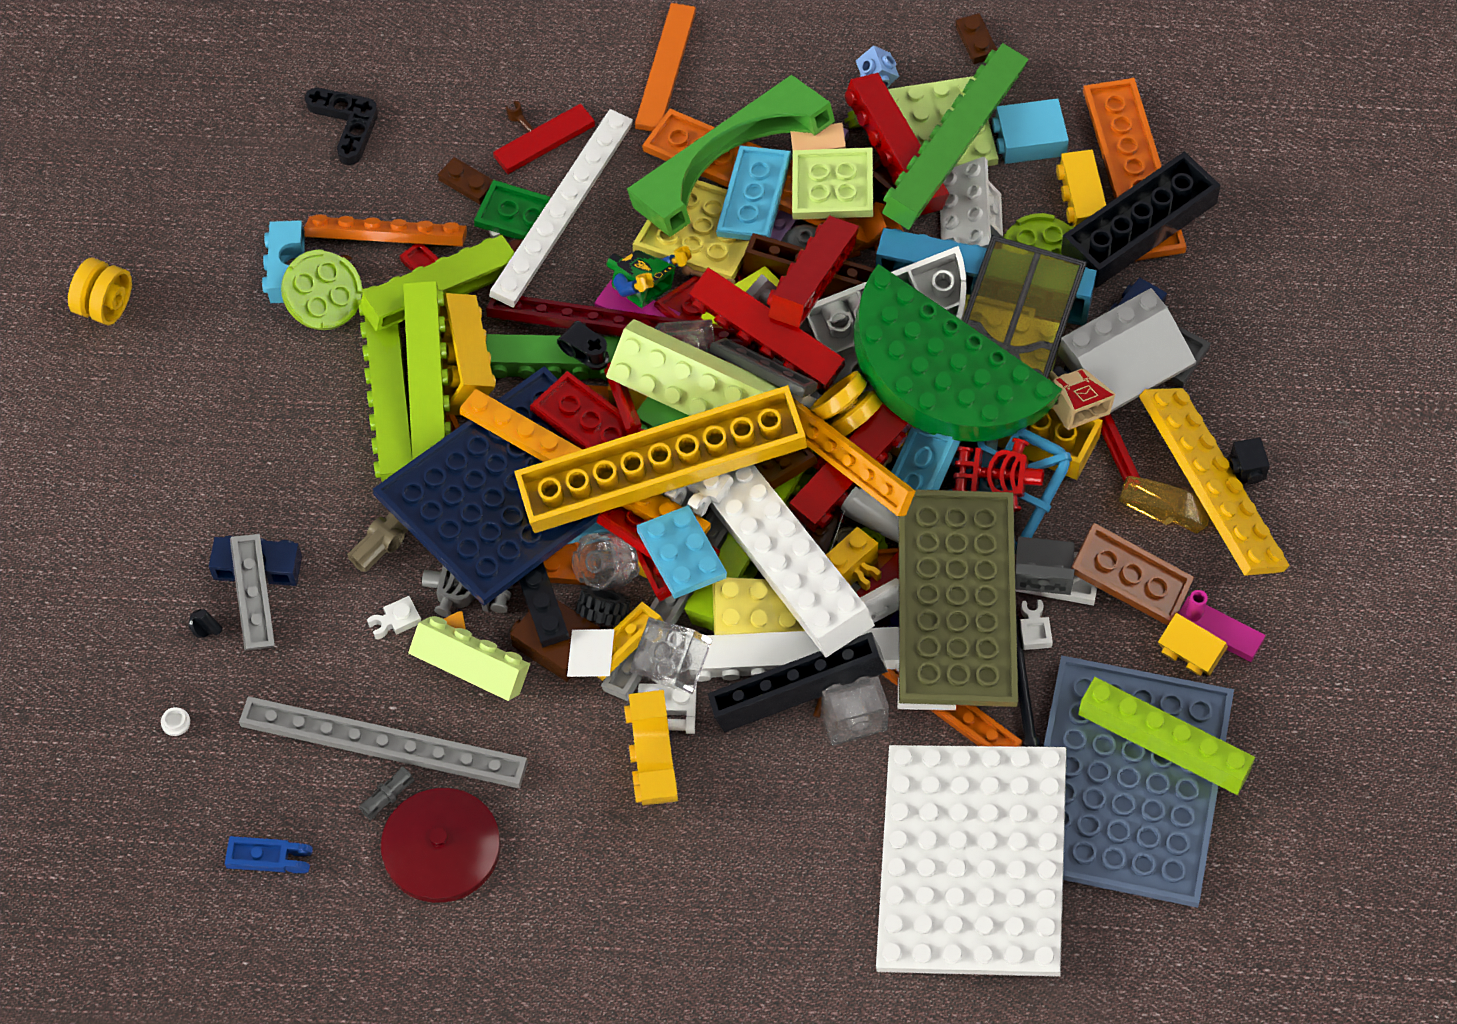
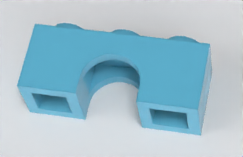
M302 221L270 222L269 232H265L264 240L265 247L268 248V254L264 255L263 264L264 270L267 271V277L262 278L263 293H268L270 303H284L281 294V282L289 266L285 263L305 253V234Z

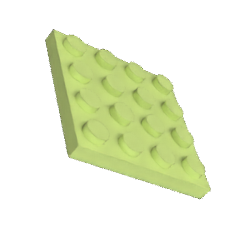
M974 76L888 89L921 146L925 140H932L929 136L937 124L943 125L941 120L948 109L954 110L952 108L954 101L959 94L965 95L963 90L970 79L976 80ZM989 121L983 126L955 167L981 157H985L988 160V166L998 165L999 158Z

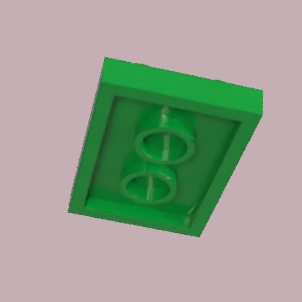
M493 180L474 219V227L500 233L514 239L524 240L551 197Z

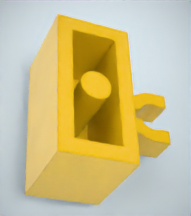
M858 527L826 554L850 586L858 581L860 587L867 591L870 588V581L864 575L871 576L876 581L881 578V571L874 567L878 562V542Z

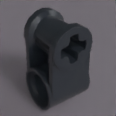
M575 321L557 339L559 348L565 354L577 359L592 370L604 369L609 363L606 339L580 321Z

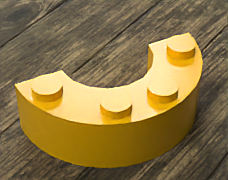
M664 690L629 694L630 705L624 706L626 723H632L635 745H629L631 763L637 762L638 771H632L636 803L642 802V806L677 802L678 795L671 754Z

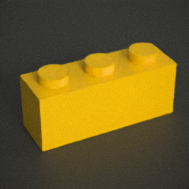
M1093 150L1061 153L1060 164L1056 165L1058 180L1063 182L1061 187L1063 202L1067 201L1068 208L1066 209L1067 221L1075 227L1106 206Z

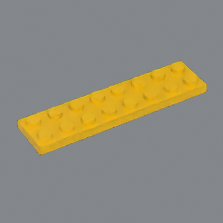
M1184 388L1145 389L1139 395L1140 400L1244 576L1284 572L1290 565L1284 557L1283 551L1278 547L1269 528L1257 512L1256 506L1245 492L1242 483L1235 474L1233 475L1229 461L1224 457L1215 438L1203 422L1202 416L1191 402L1188 393L1185 392Z

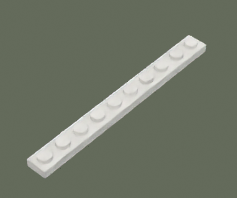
M609 109L491 288L489 297L514 308L632 127L633 119Z

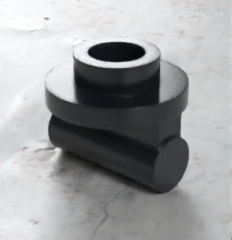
M205 609L195 610L190 615L189 628L197 638H204L209 634L218 635L223 630V627Z

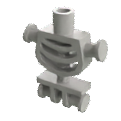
M444 566L441 572L424 570L422 586L437 588L438 601L441 603L435 607L434 611L438 615L448 617L451 615V606L464 608L469 606L475 599L469 591L465 593L466 588ZM508 589L494 598L495 603H492L490 607L492 611L497 613L507 612L506 601L511 598V593ZM490 602L485 606L482 605L483 611L488 612Z

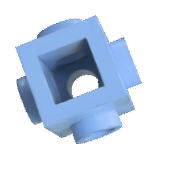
M874 45L856 60L861 74L860 77L879 73L887 88L899 77L896 61L891 56V53Z

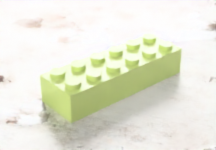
M635 319L624 328L606 374L607 378L689 416L780 388L751 372Z

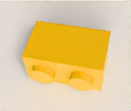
M1178 613L1174 615L1158 641L1160 647L1163 648L1162 654L1174 661L1177 658L1182 659L1188 663L1186 668L1199 676L1202 673L1210 676L1228 648L1225 641Z

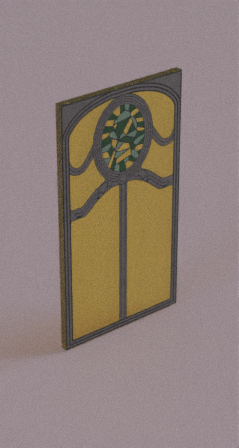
M992 235L962 321L1048 379L1087 262Z

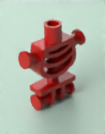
M1013 438L1012 442L1014 445L1012 451L1000 450L996 452L988 467H982L983 450L981 448L975 449L973 462L970 461V453H973L974 449L958 447L959 459L955 461L954 466L959 467L960 471L953 474V479H956V483L952 491H969L966 490L967 481H972L971 491H979L980 478H987L992 492H1013L1014 512L1021 510V506H1018V497H1024L1025 486H1043L1044 469L1028 468V458L1023 454L1025 446L1029 445V442L1023 439ZM1004 459L1001 468H996L1000 460ZM1015 459V461H1014V463H1013V465H1012L1011 470L1008 469L1009 466H1010V464H1011V463L1013 462V460ZM966 469H973V474H967ZM994 479L1000 480L1003 491L995 488ZM1006 480H1010L1013 490H1008Z

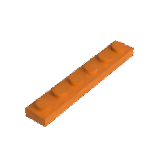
M318 214L309 217L304 227L305 237L463 246L467 236V226L454 222L433 224L430 221H420L412 223L406 222L403 219L380 221L378 218L362 220L354 219L351 216L329 218L326 215Z

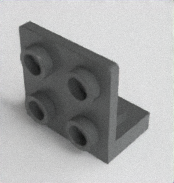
M1018 537L1015 589L1071 595L1075 569L1070 568L1074 560L1075 544L1068 541Z

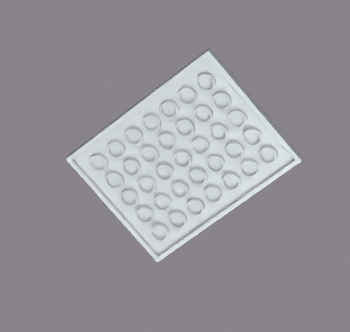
M889 745L876 959L877 972L1060 976L1066 747Z

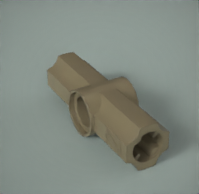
M391 512L385 518L379 517L368 528L367 536L347 554L348 559L361 572H367L386 552L392 553L398 549L404 540L405 533L409 530Z

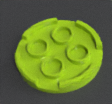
M1045 213L1030 214L1016 220V223L1009 228L1003 238L1061 254L1063 235L1074 227L1055 218V215ZM1002 243V250L1009 253L1034 256L1035 252ZM1042 254L1039 258L1048 261H1059L1063 264L1072 265L1070 262L1059 260Z
M320 249L311 250L299 255L287 267L281 282V294L287 310L298 322L317 330H331L344 325L357 312L359 308L358 300H361L362 282L355 267L345 257L342 258L339 255Z

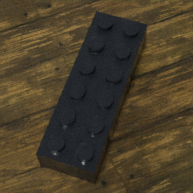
M1184 151L1065 233L1062 240L1061 254L1086 261V267L1097 270L1094 284L1097 288L1216 205L1221 185Z

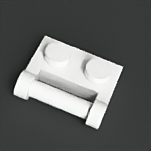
M638 684V693L664 690L667 715H687L686 719H667L669 731H686V734H695L696 684Z

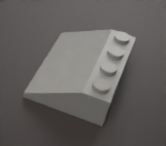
M1152 288L1063 336L1058 356L1071 372L1086 369L1116 394L1111 412L1138 398L1145 389H1154L1196 365V360L1168 307Z

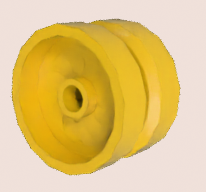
M93 257L86 259L75 272L68 293L70 311L86 318L91 317L94 321L107 326L114 324L124 312L130 298L132 289L130 272L115 265L109 266L106 262Z
M854 371L825 391L813 403L810 410L823 420L830 419L827 423L846 436L868 420L880 408L882 401L877 397L874 390L863 392L867 381L859 371Z

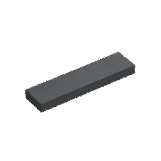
M728 338L711 343L710 353L779 387L788 385L790 392L802 398L816 392L818 386L816 381Z

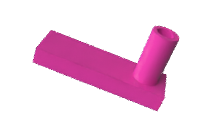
M1193 591L1185 600L1178 614L1225 641L1228 646L1226 650L1252 662L1266 635L1206 605L1208 597L1204 591Z

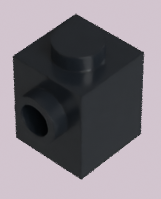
M1261 437L1233 442L1229 464L1233 470V475L1236 474V477L1242 484H1256L1266 480L1270 464Z

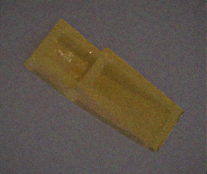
M1133 476L1126 477L1119 498L1120 502L1165 525L1174 522L1196 534L1208 526L1210 516L1196 494L1149 479Z

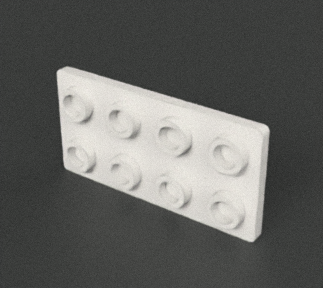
M981 157L954 167L943 182L949 192V196L943 209L940 210L941 239H950L958 243L988 248L992 235L1003 237L1001 193L988 180V160L985 157Z

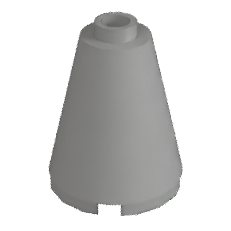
M855 486L840 508L842 511L840 512L851 520L898 543V516L861 487L857 488Z

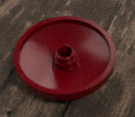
M453 788L425 790L403 801L388 818L381 837L382 860L393 883L409 896L432 903L455 901L476 891L491 876L500 855L499 830L491 811L475 796Z

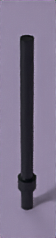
M1016 615L1018 697L1024 732L1022 746L1040 747V740L1036 737L1019 617Z

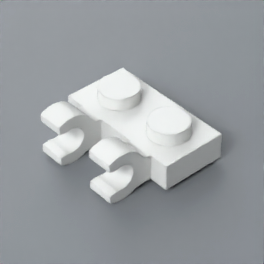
M725 473L665 492V495L670 497V500L681 505L689 491L695 493L687 504L693 507L692 512L702 517L712 501L718 504L721 502L724 492L727 488L731 487L734 480L731 475Z

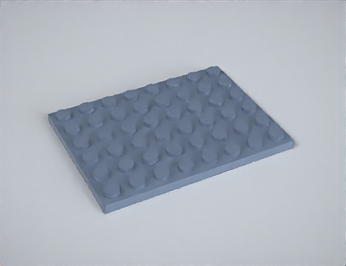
M1061 655L1043 747H1066L1067 751L1063 880L1198 908L1218 785L1078 715L1081 699L1094 677L1226 742L1234 689Z

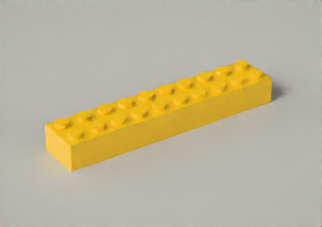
M787 385L516 470L514 473L530 525L535 534L807 448V443L789 386Z

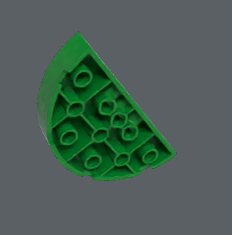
M880 264L871 273L865 285L854 323L855 352L861 371L866 381L869 380L875 389L877 397L902 420L929 434L936 435L938 433L950 436L952 440L990 441L1014 435L1018 430L1029 425L1032 426L1054 407L1062 392V388Z

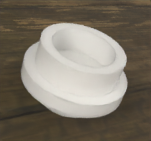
M170 708L165 711L161 718V727L166 734L179 736L188 730L191 722L190 717L184 709Z

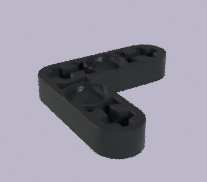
M323 88L308 90L305 94V103L311 113L347 121L337 146L338 157L345 165L358 163L362 158L378 117L375 101L367 97ZM340 102H345L348 104V106L342 110H338L335 108V105ZM357 127L365 130L360 135L351 134V131ZM351 143H353L354 151H350Z

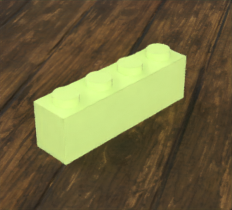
M432 616L418 622L408 652L507 701L520 694L530 663L522 660L519 654L505 652L497 648L495 643L489 640L477 639L472 636L470 631L463 628H454L448 625L446 620L437 616Z

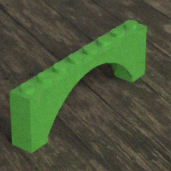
M790 75L627 188L633 208L669 237L673 236L691 223L687 212L690 194L698 178L712 162L729 150L760 137L790 133V131L817 135L835 122L830 102L796 77Z

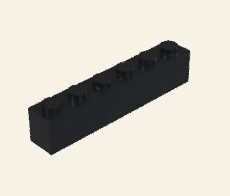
M872 632L855 638L828 657H825L819 651L707 694L714 718L725 733L888 671L881 649Z

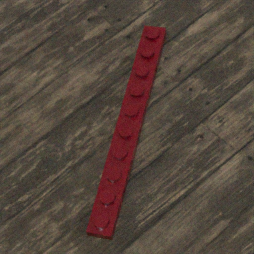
M525 296L520 297L514 308L494 298H491L486 307L487 317L567 329L575 321H580L595 333L621 336L624 328L635 319L689 345L706 350L710 349L711 343L723 338H728L750 349L753 343L751 342L750 345L746 344L736 336L738 332L730 327L724 329L717 324Z

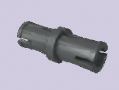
M401 767L384 784L380 783L376 787L377 790L358 806L369 820H372L389 803L393 804L400 792L415 781L409 771Z

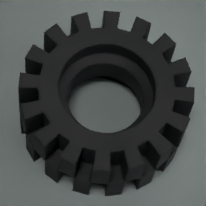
M585 586L581 588L576 613L580 614L581 617H587L589 621L594 620L599 624L604 623L608 626L610 624L617 626L628 615L631 600H629V597L623 596L624 594L616 593L612 589L606 590L605 587Z

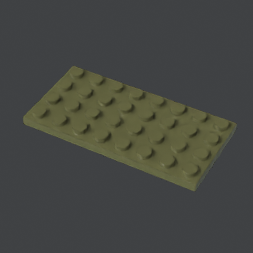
M914 489L916 492L906 516H898L899 703L1017 707L1018 678L1013 492Z

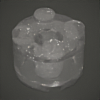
M611 532L591 533L583 536L578 541L580 544L577 551L573 552L572 567L576 578L580 583L590 586L589 588L594 591L624 587L639 575L640 568L636 549Z

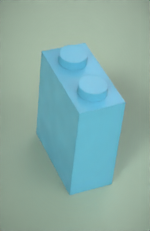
M1059 99L997 106L996 117L992 118L993 133H998L999 138L996 141L998 154H1003L1005 164L1061 157V153H1067L1069 140Z

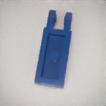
M229 836L225 866L227 869L271 872L289 871L291 873L305 874L309 872V863L288 860V854L310 856L312 855L313 847L303 843H290L288 840Z

